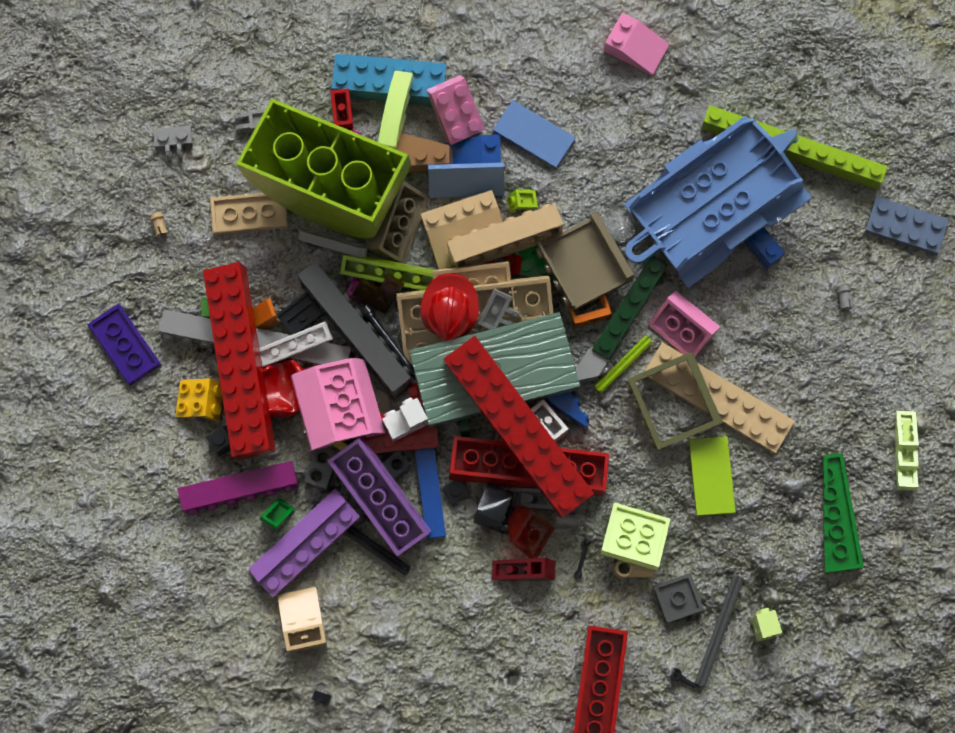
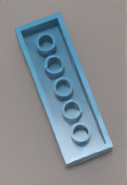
M335 54L331 89L349 88L350 98L386 101L394 71L413 73L414 76L409 91L410 99L408 103L432 105L426 90L446 81V63Z

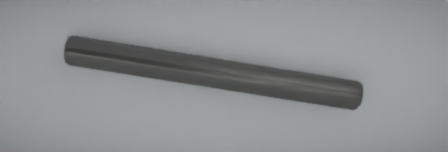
M734 575L695 681L697 686L705 687L744 580L741 576Z

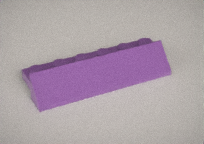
M334 489L259 558L249 570L257 582L272 597H275L345 534L347 529L361 516Z

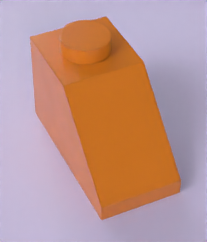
M270 298L253 308L256 328L266 330L279 326Z

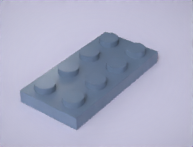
M876 196L865 232L937 255L949 219Z

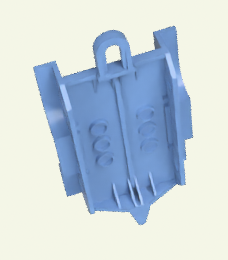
M745 115L716 137L705 142L702 139L666 164L663 173L652 184L624 203V206L634 218L636 217L644 227L641 233L627 243L625 249L627 258L632 263L642 264L662 251L689 289L720 266L731 255L733 249L764 226L770 227L782 221L811 200L812 197L804 189L802 178L785 155V152L792 143L798 142L796 130L792 129L771 137L753 118L748 119ZM649 236L656 243L641 255L633 254V248Z

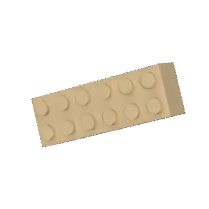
M546 204L541 206L539 210L533 212L529 210L522 213V216L516 218L513 216L508 217L502 223H491L482 230L474 229L469 231L467 235H457L450 238V241H447L448 255L453 268L485 264L536 246L537 241L543 243L562 233L563 222L556 204Z

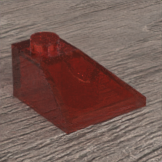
M519 504L516 505L507 520L510 543L529 558H538L555 528L532 509Z

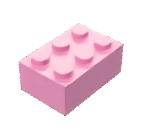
M459 75L426 90L448 143L451 145L485 130L464 77Z

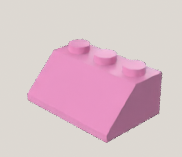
M677 291L666 299L648 324V326L685 355L693 352L694 357L699 354L720 328L718 324Z

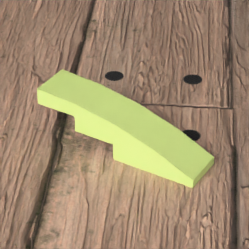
M394 71L378 140L379 143L391 148H397L406 119L405 111L410 99L409 91L414 78L413 73Z
M896 411L895 453L897 490L917 491L918 489L917 448L919 444L916 412Z

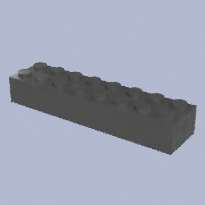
M316 261L297 275L300 286L308 293L360 359H365L367 368L393 400L397 399L408 390V387H412L411 372L406 366L402 367L400 365V359L394 351L389 352L385 340L381 336L378 338L372 324L364 321V315L357 307L353 308L349 296L346 293L342 294L339 290V284L334 279L330 280L326 268L322 264L318 265Z

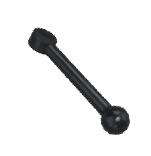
M584 539L583 541L584 548L578 570L574 573V576L578 579L582 577V566L587 548L591 544L589 539Z

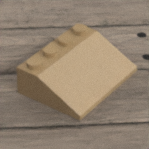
M492 190L420 214L421 222L438 269L453 267L447 248V241H450V238L457 235H467L469 231L474 229L482 230L491 223L499 224L503 222Z

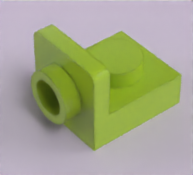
M515 189L507 196L509 212L515 213L517 210L537 209L538 203L535 190Z

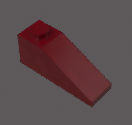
M548 558L492 560V580L555 581L556 561Z

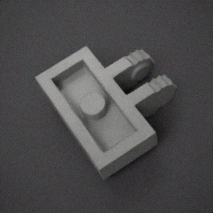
M191 125L153 129L155 148H165L167 160L172 158V147H177L178 159H183L182 146L193 145Z
M494 288L477 324L490 330L497 328L499 323L505 325L514 324L512 320L503 317L505 312L516 317L520 315L519 311L508 307L512 296Z

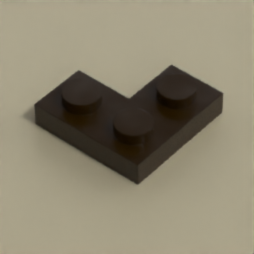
M387 274L378 287L362 278L352 295L379 311L386 313L397 297L396 293H399L403 288L404 282Z

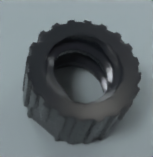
M315 690L312 700L329 705L332 696Z

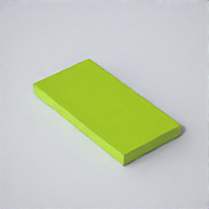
M728 436L689 439L696 516L735 514Z

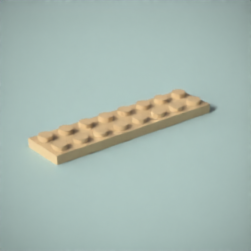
M662 342L645 371L680 357L683 354ZM687 361L647 377L649 380L710 415ZM697 363L723 424L771 453L776 454L795 421Z

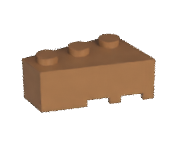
M401 133L397 148H394L408 154L411 161V168L408 173L428 172V165L453 164V152L450 146Z

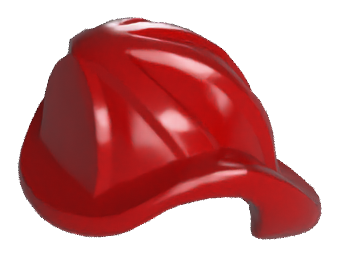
M443 274L432 280L423 294L420 306V315L424 326L444 341L468 334L474 328L479 315V300L473 284L467 278L458 274Z
M294 360L276 362L263 368L271 418H286L300 413L291 375L306 369L301 368Z

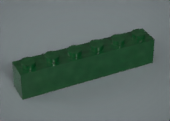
M654 256L647 261L592 348L593 351L608 360L611 359L664 275L668 264Z

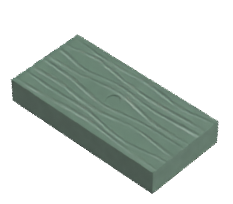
M560 312L409 350L422 405L428 418L429 428L482 415L443 363V359L473 336L477 337L526 403L573 392L580 388Z

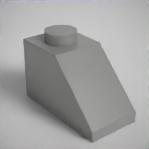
M589 348L576 368L579 383L597 381L600 375L604 377L609 369L607 366L609 360Z

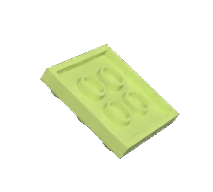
M614 503L600 554L658 571L670 519Z

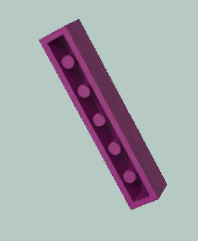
M288 461L178 488L182 511L185 514L188 513V515H195L200 513L199 510L207 509V511H212L224 504L226 506H233L238 504V501H253L257 499V496L261 495L270 497L282 490L284 492H291L295 490V487H299L294 463L293 461Z

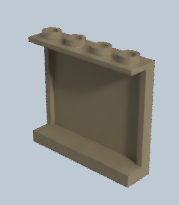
M598 211L592 213L590 219L543 243L537 241L536 254L539 259L543 258L546 263L544 265L548 275L552 274L555 279L553 284L556 290H561L564 295L562 300L567 308L570 306L572 312L632 282L634 279L632 270Z

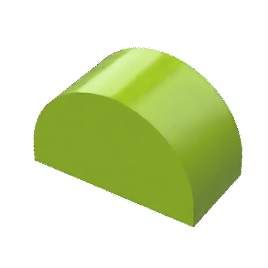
M271 98L236 165L251 184L293 213L324 228L347 236L373 238L377 234L411 168V161L408 154Z

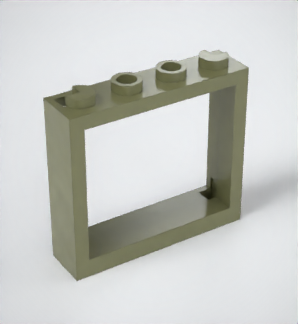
M693 352L628 378L629 383L626 386L629 394H634L637 400L633 402L637 412H642L644 419L641 422L645 430L649 429L652 435L649 437L650 443L653 448L657 447L658 451L723 423ZM687 361L712 421L661 442L636 382Z

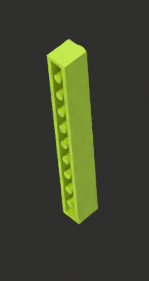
M709 105L701 129L719 135L744 116ZM756 121L771 137L787 132ZM797 135L798 142L792 143L785 152L786 157L791 161L878 190L882 184L888 167Z

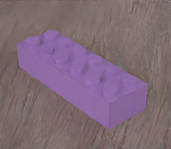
M363 436L328 460V463L396 556L402 554L431 532V529Z

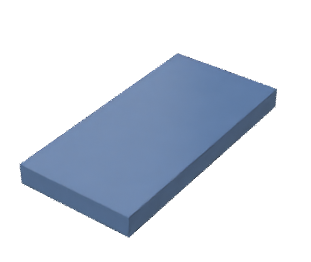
M512 100L493 128L494 133L500 134L502 138L554 169L558 167L576 137Z
M504 162L428 165L429 198L472 197L492 190L494 196H504Z

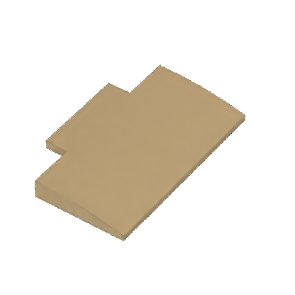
M509 261L432 270L433 280L443 274H458L467 278L473 284L479 300L478 319L494 288L512 296L508 307L519 311L520 315L516 317L505 312L503 317L512 320L514 323L553 314L549 275L511 280ZM425 290L396 293L403 353L410 363L409 350L444 342V340L431 333L422 322L420 306ZM476 322L474 328L464 336L487 331L490 329L485 328L477 324ZM499 323V325H498L497 328L503 327V326H507V325H505V324H503V323Z

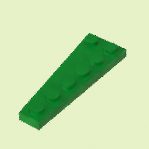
M843 453L824 455L822 457L824 574L863 569L864 565Z

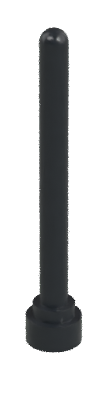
M371 305L363 307L360 310L364 315L363 319L372 324L377 333L385 340L390 350L394 351L398 356L400 363L409 369L412 374L411 377L416 380L412 364L376 319L373 307Z

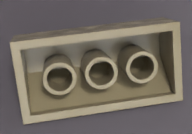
M404 181L377 234L373 238L367 239V251L376 257L406 264L421 220L420 214L424 212L428 196Z

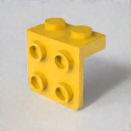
M211 378L181 380L176 416L179 418L203 417L211 421H220L223 399L220 382Z

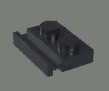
M307 292L276 314L277 318L291 335L303 331L324 315Z

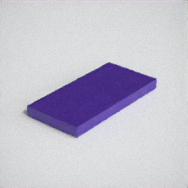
M119 303L87 324L129 386L161 366V363Z

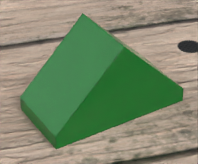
M278 498L260 516L259 520L278 534L295 508Z

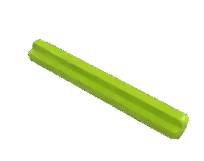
M644 336L594 386L595 390L602 394L652 344V340L648 336Z

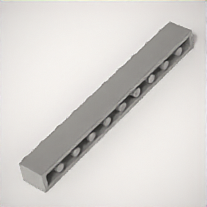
M164 309L159 327V333L163 336V339L169 341L179 339L182 340V343L192 345L193 342L199 343L204 348L215 347L211 320L209 318ZM256 328L259 348L290 336ZM325 342L278 362L294 360L302 368L305 365L313 367L349 359L352 355L351 347Z

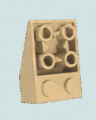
M316 587L277 595L288 653L328 645Z

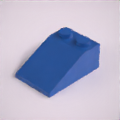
M500 134L470 137L452 145L448 142L444 143L449 145L453 152V164L501 163Z

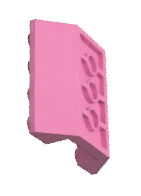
M349 358L313 366L291 375L311 451L330 447L333 443L362 436L368 438L385 434L365 359Z

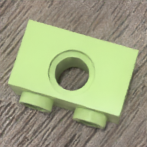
M769 608L759 610L750 619L757 642L777 637L782 633L775 610L770 611Z

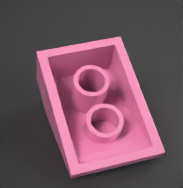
M621 13L605 42L604 52L653 76L670 44L640 21Z

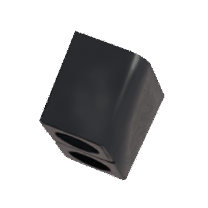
M488 482L473 523L500 532L514 492Z

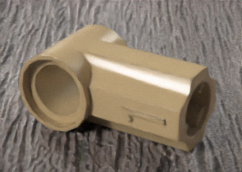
M622 560L618 561L614 567V573L619 579L654 577V570ZM622 564L626 565L629 571L627 574H622L618 567Z

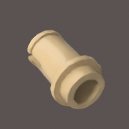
M161 212L152 213L150 215V222H153L156 237H162L163 234L167 235L168 231L163 220L165 216Z

